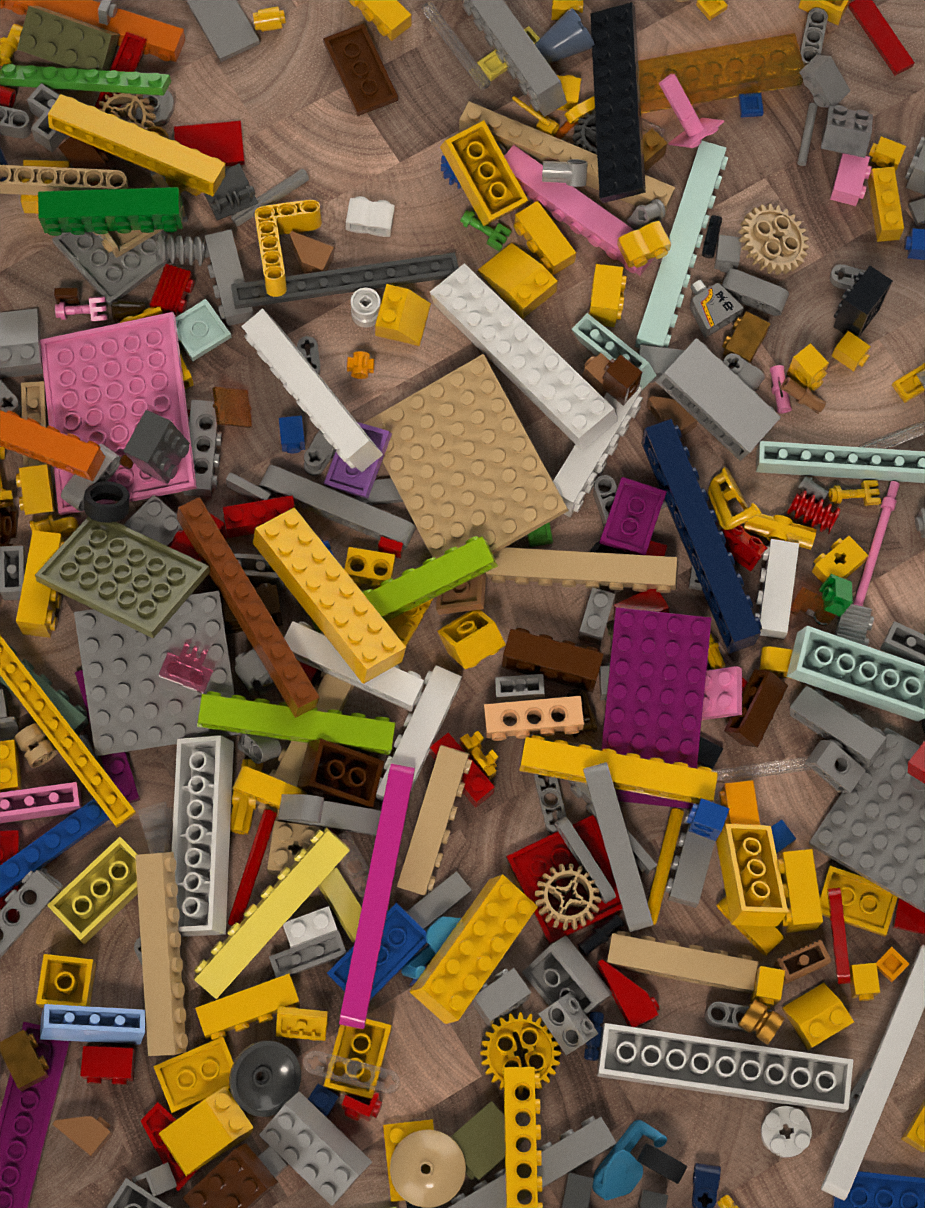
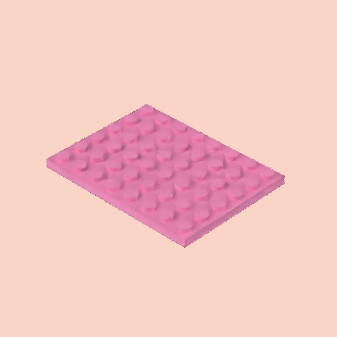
M173 312L40 340L49 426L55 427L60 433L65 435L68 433L74 434L83 442L93 441L98 445L103 444L121 457L122 454L125 455L123 451L145 410H148L170 420L190 443L188 454L185 458L181 459L176 476L170 479L168 484L144 474L135 463L130 469L120 464L108 481L119 483L127 488L129 502L148 499L153 495L158 497L197 489L176 318ZM54 467L58 513L63 516L80 512L61 498L62 490L74 474ZM104 499L97 501V503L109 505L115 504L117 501Z

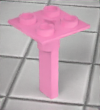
M670 74L659 83L685 130L668 143L669 145L688 148L697 147L701 144V140L704 137L714 134L718 131V127L724 123V120L699 119L675 74Z

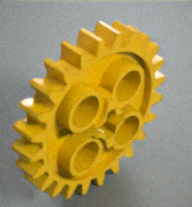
M522 1012L519 1013L518 1019H514L513 1015L509 1014L508 1022L501 1017L499 1019L501 1026L498 1027L496 1024H492L491 1027L494 1033L487 1031L485 1033L486 1037L490 1040L482 1041L481 1043L482 1046L487 1048V1050L480 1052L481 1056L487 1057L486 1060L481 1062V1065L489 1066L485 1075L493 1074L494 1077L491 1083L493 1084L499 1080L501 1082L499 1089L502 1090L504 1088L503 1070L505 1065L515 1063L518 1067H522L520 1057L514 1056L517 1052V1045L513 1033L517 1032L521 1050L527 1052L524 1055L525 1066L531 1067L529 1059L533 1056L539 1057L543 1062L541 1068L535 1069V1073L540 1075L539 1090H541V1081L547 1084L550 1083L547 1074L553 1076L556 1074L555 1070L551 1067L560 1065V1062L554 1059V1057L561 1055V1052L554 1050L559 1044L557 1041L552 1042L554 1037L551 1033H547L548 1028L546 1025L540 1026L541 1018L533 1022L532 1014H529L526 1020L523 1019ZM526 1032L533 1033L536 1037V1042L530 1045L526 1044L522 1039L523 1034ZM501 1039H509L512 1043V1048L508 1051L501 1050L498 1046V1042ZM523 1087L518 1088V1093L522 1095Z

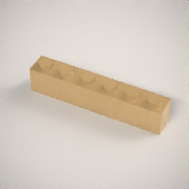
M443 745L440 746L397 887L424 896L428 890H433L436 877L432 876L434 868H439L441 865L443 854L439 852L442 843L447 844L451 830H447L449 820L454 821L458 807L454 806L456 797L461 798L465 783H461L464 773H469L472 760L468 759L469 753Z
M617 931V934L612 933L610 937L606 962L613 968L751 994L754 991L758 961H753L751 956L739 954L738 957L728 956V952L723 950H714L713 953L706 952L701 946L689 945V948L681 947L679 942L670 940L660 943L655 942L656 939L650 936H641V939L631 937V933Z

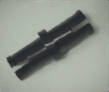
M615 913L612 914L599 927L595 926L592 929L593 932L577 944L578 948L585 956H589L602 943L606 944L612 933L614 934L624 926L623 921Z

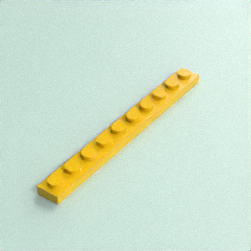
M0 635V676L116 828L136 814V811Z

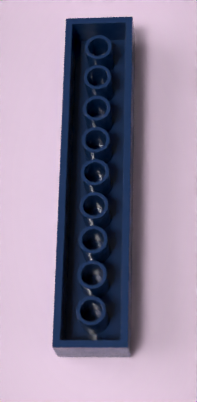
M672 419L645 428L641 444L659 488L667 491L664 500L690 563L696 572L698 582L701 584L703 594L727 652L731 654L755 645L761 634L762 625L759 618L753 615L751 610L753 604L750 596H745L742 589L744 582L741 575L735 572L733 555L731 552L727 553L724 546L726 539L723 532L717 529L715 512L713 509L709 510L706 503L708 501L707 493L704 488L699 486V475L696 468L691 467L689 450L686 446L683 447L680 440L682 438L681 431L678 425L674 426Z

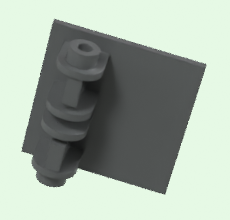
M240 163L225 169V178L214 196L204 193L217 221L258 204L253 186H250Z

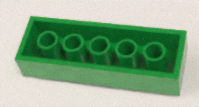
M179 187L38 192V219L44 233H48L51 236H59L62 233L71 232L73 235H83L85 232L107 234L108 231L127 234L131 230L151 233L154 230L163 229L166 232H175L177 229H183L182 199Z

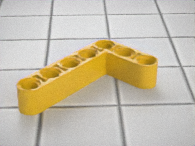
M316 200L266 205L255 210L256 229L266 292L272 297L282 296L287 291L279 235L290 234L291 231L297 233L320 228L322 225L320 204Z

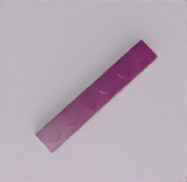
M83 670L75 672L90 720ZM126 753L100 755L105 772L129 803L139 801L140 797Z

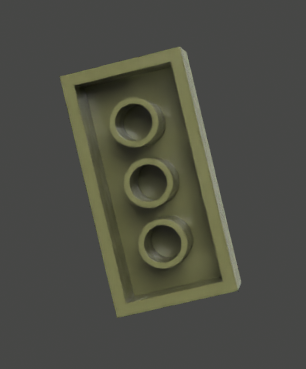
M28 6L17 50L68 68L110 71L120 34L40 6Z

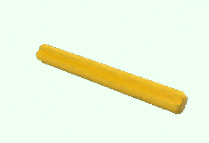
M672 808L648 900L653 925L657 923L684 811L678 808Z

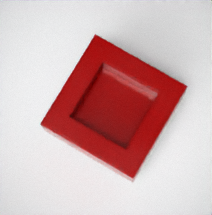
M381 536L378 552L394 554L396 558L401 559L404 543Z

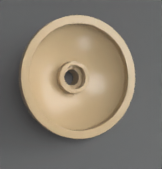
M436 1130L414 1132L405 1137L393 1152L390 1162L391 1180L399 1195L413 1205L425 1208L443 1205L455 1197L464 1183L466 1175L464 1154L459 1145L445 1133ZM424 1164H428L431 1168L428 1174L422 1172Z

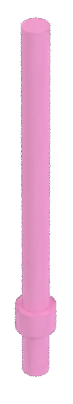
M896 481L890 482L887 495L883 497L881 504L882 512L859 583L854 605L863 606L891 511H894L897 503L895 498L900 484Z

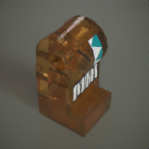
M803 586L791 605L790 613L797 616L799 611L812 617L821 626L829 625L836 617L835 614L824 611V600L820 595Z

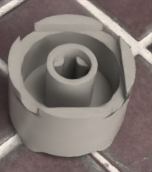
M254 649L248 653L243 652L235 658L237 663L235 672L251 695H255V691L263 694L276 687Z

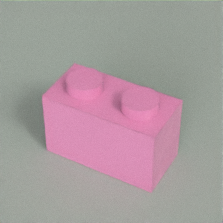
M842 153L830 200L856 206L859 198H864L867 186H864L863 182L864 179L868 180L872 166H868L870 157L865 156L863 158Z

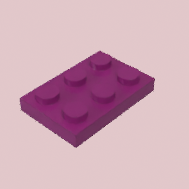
M622 477L600 539V544L634 555H646L667 491Z

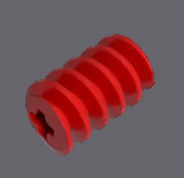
M806 490L801 494L797 493L786 514L790 515L795 510L796 519L804 515L803 523H807L812 519L811 527L815 528L818 524H821L820 532L829 528V535L840 514V508L831 512L832 504L829 503L824 508L823 499L814 503L815 495L807 499Z

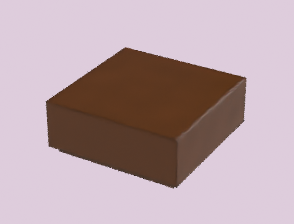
M54 288L57 304L65 302L66 305H80L78 288Z

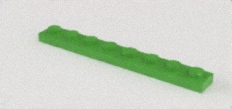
M4 64L0 69V85L37 88L42 83L51 89L164 96L171 83L169 74L14 64Z

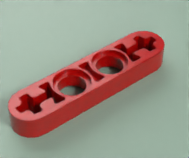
M831 888L827 889L837 983L848 984L851 983L841 889Z

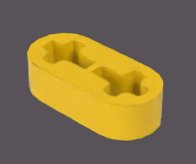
M594 96L576 105L564 114L570 124L577 122L579 118H584V115L587 113H592L595 109Z

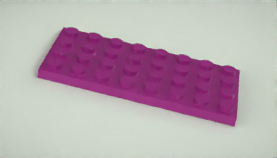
M615 608L601 751L602 749H612L616 751V754L620 755L633 753L647 760H650V758H660L664 760V763L669 764L682 762L688 764L690 768L697 769L711 617ZM615 789L618 802L692 809L693 803Z

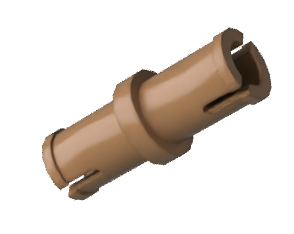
M790 377L783 381L780 389L794 397L797 403L806 405L817 414L824 409L826 401L811 393L810 388L802 387Z

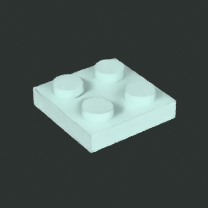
M206 299L175 317L178 341L192 361L232 338L231 333Z

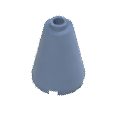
M573 8L567 11L535 43V46L548 64L587 51L595 45L590 33L583 26L580 17Z

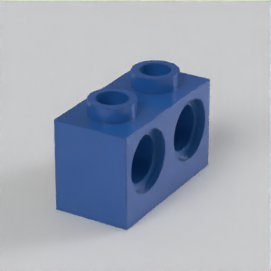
M701 798L699 804H693L686 821V823L690 824L688 831L716 841L723 829L729 808Z

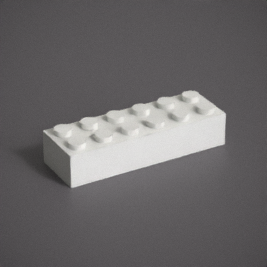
M641 387L624 406L606 393L604 399L615 409L618 421L583 451L575 444L553 481L569 510L564 515L571 517L574 511L579 512L584 503L585 494H589L594 487L597 473L602 474L607 465L606 460L608 456H612L617 449V442L620 436L624 437L630 426L631 418L637 416L643 400L640 397Z

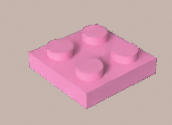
M735 666L706 671L702 720L742 715V668Z

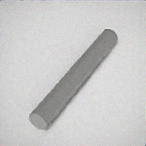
M809 103L797 162L800 166H806L818 107L816 103Z

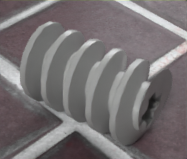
M159 234L156 242V260L158 256H161L162 263H165L167 257H170L171 264H174L176 258H179L180 264L183 265L185 259H188L189 264L192 266L194 260L197 259L198 265L202 266L204 240L201 244L200 238L195 237L192 243L191 237L186 236L183 242L182 236L177 235L174 241L171 234L167 235L165 240L163 234Z

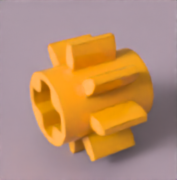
M356 351L353 353V358L347 357V372H351L353 378L366 379L369 373H374V359H370V354L367 352Z

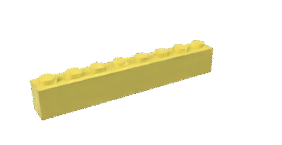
M327 827L323 832L318 830L311 838L312 844L307 850L302 848L294 857L296 862L290 868L286 866L277 876L279 881L273 887L269 885L260 896L263 899L257 905L253 903L245 911L244 916L246 918L240 924L236 922L228 930V938L223 943L219 941L210 951L212 953L211 957L207 961L201 960L195 967L194 980L214 998L217 999L350 851L349 847Z

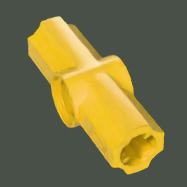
M762 513L746 521L744 525V531L767 537L768 541L775 539L799 543V547L809 550L812 549L817 529L793 523L786 516L774 515L772 517Z
M243 759L241 768L242 766H247L262 772L264 764H257L252 759ZM233 791L232 796L233 808L230 832L249 835L253 813L257 809L258 804H256V800L236 791Z

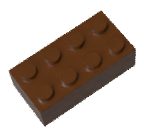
M516 628V630L510 629L501 668L526 675L543 674L544 680L593 693L604 653H600L594 647L587 646L581 648L572 641L563 640L559 642L546 634H539L537 636L530 634V631L524 628Z

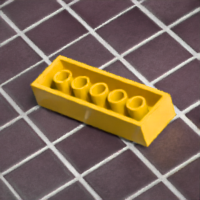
M503 874L489 879L409 992L443 1023L448 1024L459 1021L538 906Z

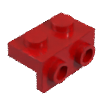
M741 525L730 530L722 528L720 531L723 532L726 539L724 546L727 553L731 552L734 560L751 572L768 548L763 545L759 538L745 532Z
M375 1092L369 1106L346 1095L341 1105L342 1109L345 1110V1116L356 1121L362 1118L370 1122L372 1116L377 1118L383 1104L380 1101V1094Z

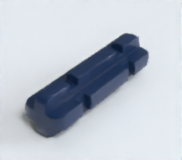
M591 1012L589 1020L593 1023L598 1034L586 1042L588 1049H585L584 1059L598 1061L600 1051L597 1048L601 1044L603 1027H600V1025L603 1024L604 1014L601 1012Z

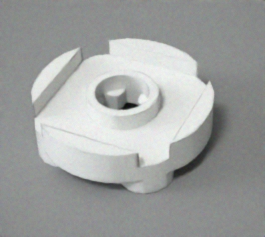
M781 1106L773 1109L765 1117L761 1125V1138L765 1147L772 1153L783 1158H789L802 1153L809 1146L812 1136L811 1124L800 1109L791 1106ZM783 1125H787L788 1128L793 1130L789 1139H786L785 1135H780L779 1130L783 1129Z

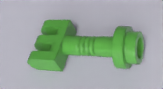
M466 210L460 220L463 226L467 228L471 225L482 231V233L489 236L486 244L500 251L503 247L500 243L505 244L507 241L505 236L509 237L512 233L511 230L498 223L495 229L488 225L483 226L481 221L474 217L476 212Z

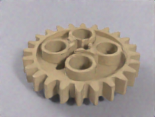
M762 204L749 212L740 223L742 228L738 233L743 236L739 239V242L745 243L741 249L748 250L749 253L746 258L753 257L752 264L759 263L760 270L766 267L768 274L775 270L776 275H779L781 272L786 275L789 271L793 272L804 262L803 259L808 255L805 251L809 246L805 242L809 238L802 235L806 229L799 228L802 222L794 221L795 214L788 216V209L781 212L780 205L773 209L771 204L766 208Z

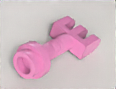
M105 296L89 297V305L66 306L65 302L55 304L56 318L66 320L67 315L90 314L91 321L107 320V314H98V312L107 310L106 305H97V303L105 302L106 298Z

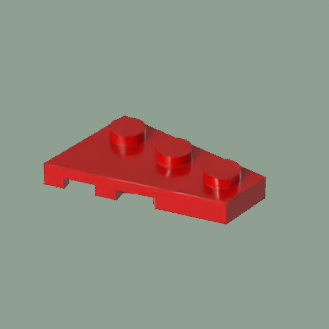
M157 1102L142 1118L141 1123L163 1164L168 1162L177 1184L176 1189L179 1192L199 1169L185 1176L164 1144L159 1133L177 1119Z

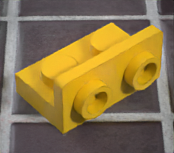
M278 1007L276 1036L326 1041L328 1011Z

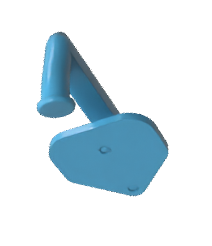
M443 916L436 920L426 932L428 945L402 968L401 973L406 977L418 979L426 969L424 965L436 955L461 918Z
M642 1120L634 1121L596 1169L593 1177V1191L604 1200L614 1199L631 1193L643 1176V1166L630 1153L643 1135L651 1139L657 1148L667 1143V1137Z

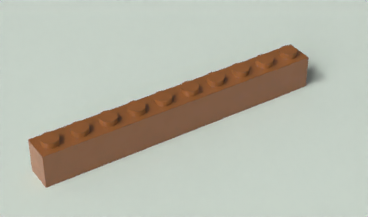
M200 497L179 506L177 513L179 524L201 561L209 566L210 576L294 717L296 718L316 708L320 698Z

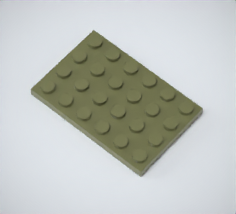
M87 517L35 574L37 582L154 638L210 573L208 565L117 522L103 523Z

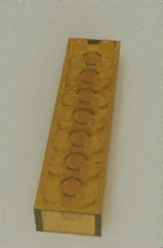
M792 33L639 60L641 114L672 108L659 85L670 74H675L691 105L737 97L739 94L760 93L802 85L803 78L799 72L804 68L796 34Z

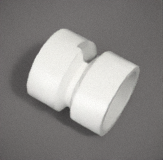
M366 287L360 288L351 297L352 320L360 327L368 328L376 324L381 306L380 297L376 291Z

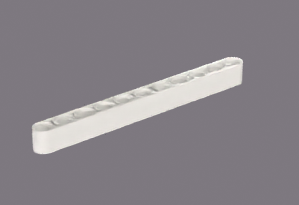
M924 944L920 946L871 1064L870 1068L872 1069L868 1072L863 1084L864 1089L857 1098L821 1186L822 1191L844 1201L850 1192L925 1007Z

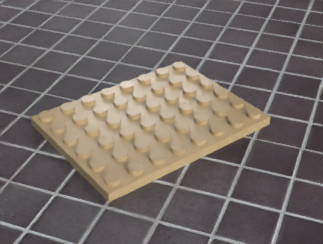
M484 354L363 423L392 433L382 461L432 558L435 557L437 559L443 556L444 552L452 547L459 548L465 545L468 539L475 536H483L492 554L569 511Z

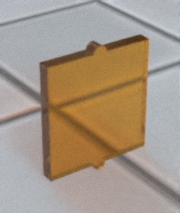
M213 387V408H215L217 425L252 427L250 414L252 408L249 406L248 391Z

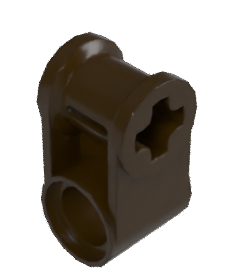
M581 689L569 691L566 697L581 696L584 720L583 730L572 734L573 737H578V734L591 730L596 732V720L591 711L586 693Z

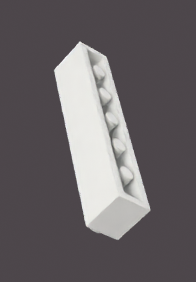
M292 621L284 637L298 661L411 712L423 689L424 680L421 679L419 674L413 671H408V673L402 671L398 665L363 684L323 632L318 633L312 630V627L307 623Z
M437 665L433 672L428 671L424 679L426 687L423 693H420L415 703L416 709L413 714H408L404 722V726L407 728L404 734H399L395 741L394 747L397 748L393 757L389 755L384 765V769L387 771L383 778L380 777L376 799L383 802L391 764L415 768L412 791L430 752V747L433 745L461 685L462 676Z

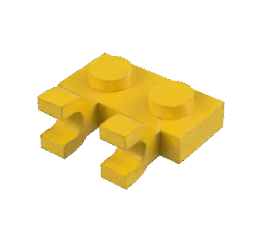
M476 731L472 737L468 733L460 738L459 745L466 753L470 754L469 757L489 780L493 779L497 772L495 762L499 758L493 749L487 756L483 754L480 743L484 737L479 731Z

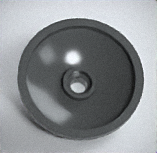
M268 1040L253 1043L237 1056L232 1065L229 1077L232 1097L242 1110L251 1115L259 1117L275 1115L285 1103L298 1093L301 1083V1069L297 1057L285 1045ZM261 1071L260 1079H256L257 1073Z

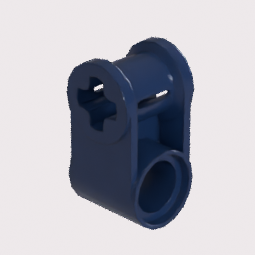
M695 1163L692 1194L693 1208H704L702 1203L698 1202L703 1195L706 1196L707 1201H710L705 1208L715 1207L721 1166Z

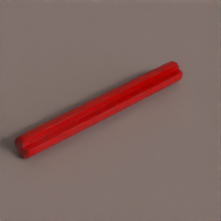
M265 809L263 811L228 919V924L231 926L236 922L240 924L243 921L244 913L247 909L277 816V812Z

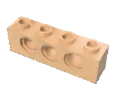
M581 696L484 704L486 738H492L493 741H502L507 739L506 737L508 736L525 739L530 737V734H540L542 737L555 735V732L563 731L564 734L568 735L579 733V730H583L584 726ZM554 713H561L565 719L561 722H556L551 716ZM530 715H536L540 718V722L531 724L527 718ZM507 717H512L516 720V724L507 726L503 723V720Z

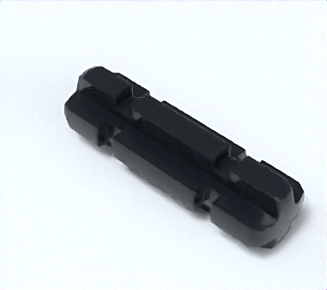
M712 215L710 217L702 256L711 259L714 257L722 223V217Z

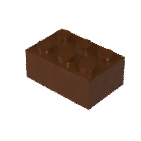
M321 738L309 741L297 787L341 804L373 808L384 761Z
M247 1143L235 1148L192 1188L183 1199L190 1208H251L278 1181Z

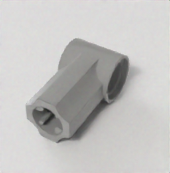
M572 159L567 162L543 161L542 182L566 183V185L574 187L586 186L588 162L579 159Z

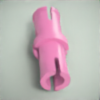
M773 366L770 368L773 383L771 391L775 395L777 412L780 414L792 411L789 394L782 390L783 397H781L778 382H781L782 385L786 379L784 366Z

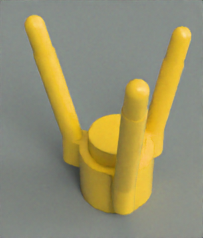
M516 96L512 97L513 101L539 120L536 126L537 130L553 137L556 135L559 129L557 122L548 116L544 117L540 111L536 112L531 104L529 107Z

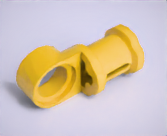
M13 24L8 37L0 38V66L12 63L11 58L14 51H17L23 29L22 25Z
M49 515L44 520L37 522L29 521L31 531L59 533L62 537L71 536L79 527L75 517H66L54 521L53 516Z

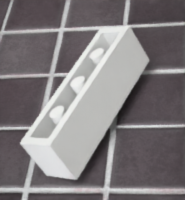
M771 539L769 545L766 546L768 549L762 556V560H766L765 568H761L759 582H763L762 591L758 590L756 604L760 605L759 613H755L754 617H758L761 622V636L784 639L788 633L799 543Z

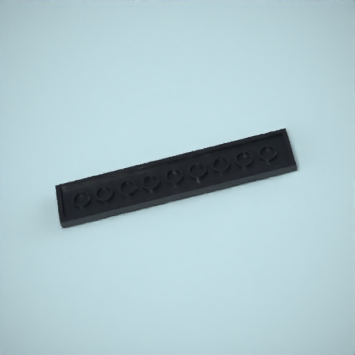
M632 2L590 13L591 37L595 44L592 46L599 198L602 203L646 193L635 6Z

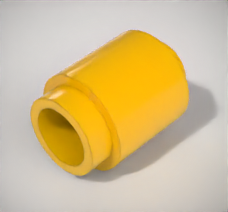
M279 6L259 9L258 12L253 13L256 31L261 30L265 32L283 29L282 24L286 23L284 10H279Z

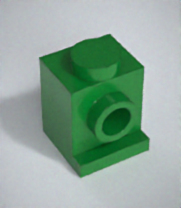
M831 574L819 588V592H822V599L824 600V611L841 617L853 603L852 582Z

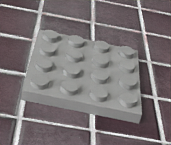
M164 230L118 258L112 252L108 253L105 250L100 234L96 236L93 232H85L83 235H73L71 232L52 239L54 245L98 294L105 296L106 302L110 307L112 301L123 298L171 261L170 257H167L166 262L162 263L161 256H158L156 260L157 237L159 234H163L166 240L168 235Z

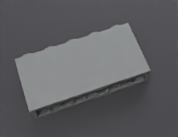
M697 338L656 381L740 461L754 449L781 418L771 406H768L754 390H751L738 375L734 374L721 359L717 358Z

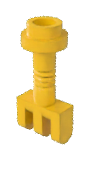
M878 480L863 481L861 483L862 489L842 490L839 485H835L833 488H829V501L834 502V504H841L842 499L863 498L864 506L881 504V498H872V496L880 495L879 489H870L879 486Z

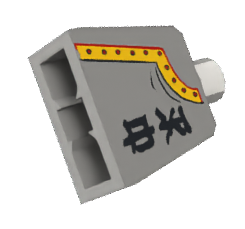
M698 280L690 287L696 295L691 299L690 310L705 338L737 320L738 317H741L743 306L719 283L707 288L702 280Z

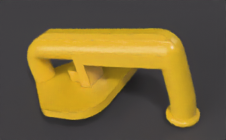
M722 468V472L711 480L708 494L719 523L724 530L733 529L752 519L757 514H761V511L754 503H751L749 508L747 507L745 499L728 468ZM727 481L728 486H726V490L722 491L720 485ZM736 497L744 511L732 516L727 501Z

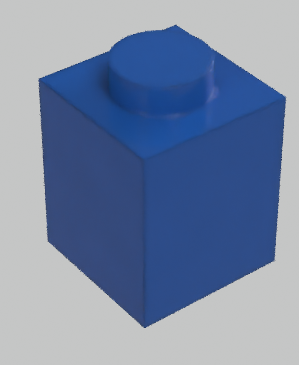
M913 228L910 235L906 236L904 250H908L907 258L925 260V229Z
M302 415L279 418L282 452L294 454L305 450Z

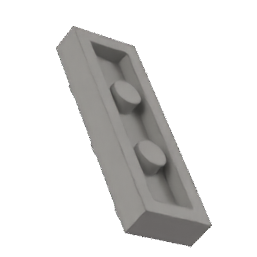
M338 930L269 956L275 976L278 978L289 973L290 976L341 958L347 952Z

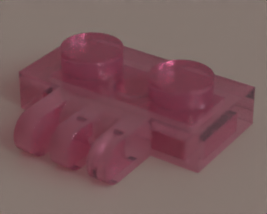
M185 642L179 657L167 653L158 676L204 694L213 670L202 666L208 651L203 649L200 658H198L196 654L199 647L194 646L192 653L188 654L186 652L189 650L190 644Z

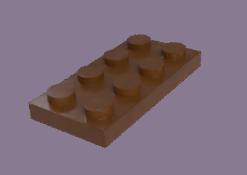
M364 23L323 38L324 46L357 116L398 101L396 90Z

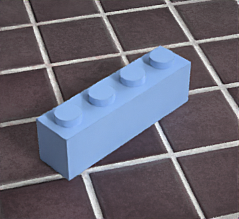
M44 1004L41 1014L40 1039L140 1045L145 1034V1010Z

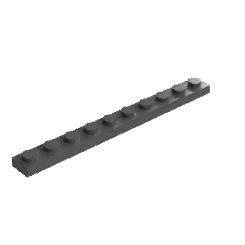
M454 252L287 276V291L279 297H272L267 294L265 280L231 284V292L235 309L350 293L365 287L378 289L385 288L386 284L398 286L446 279L459 266L456 253Z

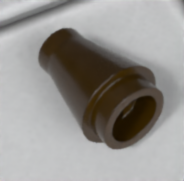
M117 299V301L111 302L113 320H119V322L128 316L135 317L140 315L145 310L144 301Z

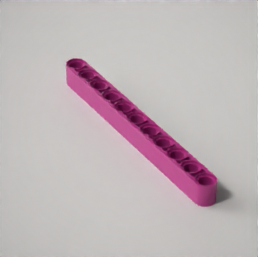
M397 764L390 765L339 1025L360 1029L365 1027L415 768Z

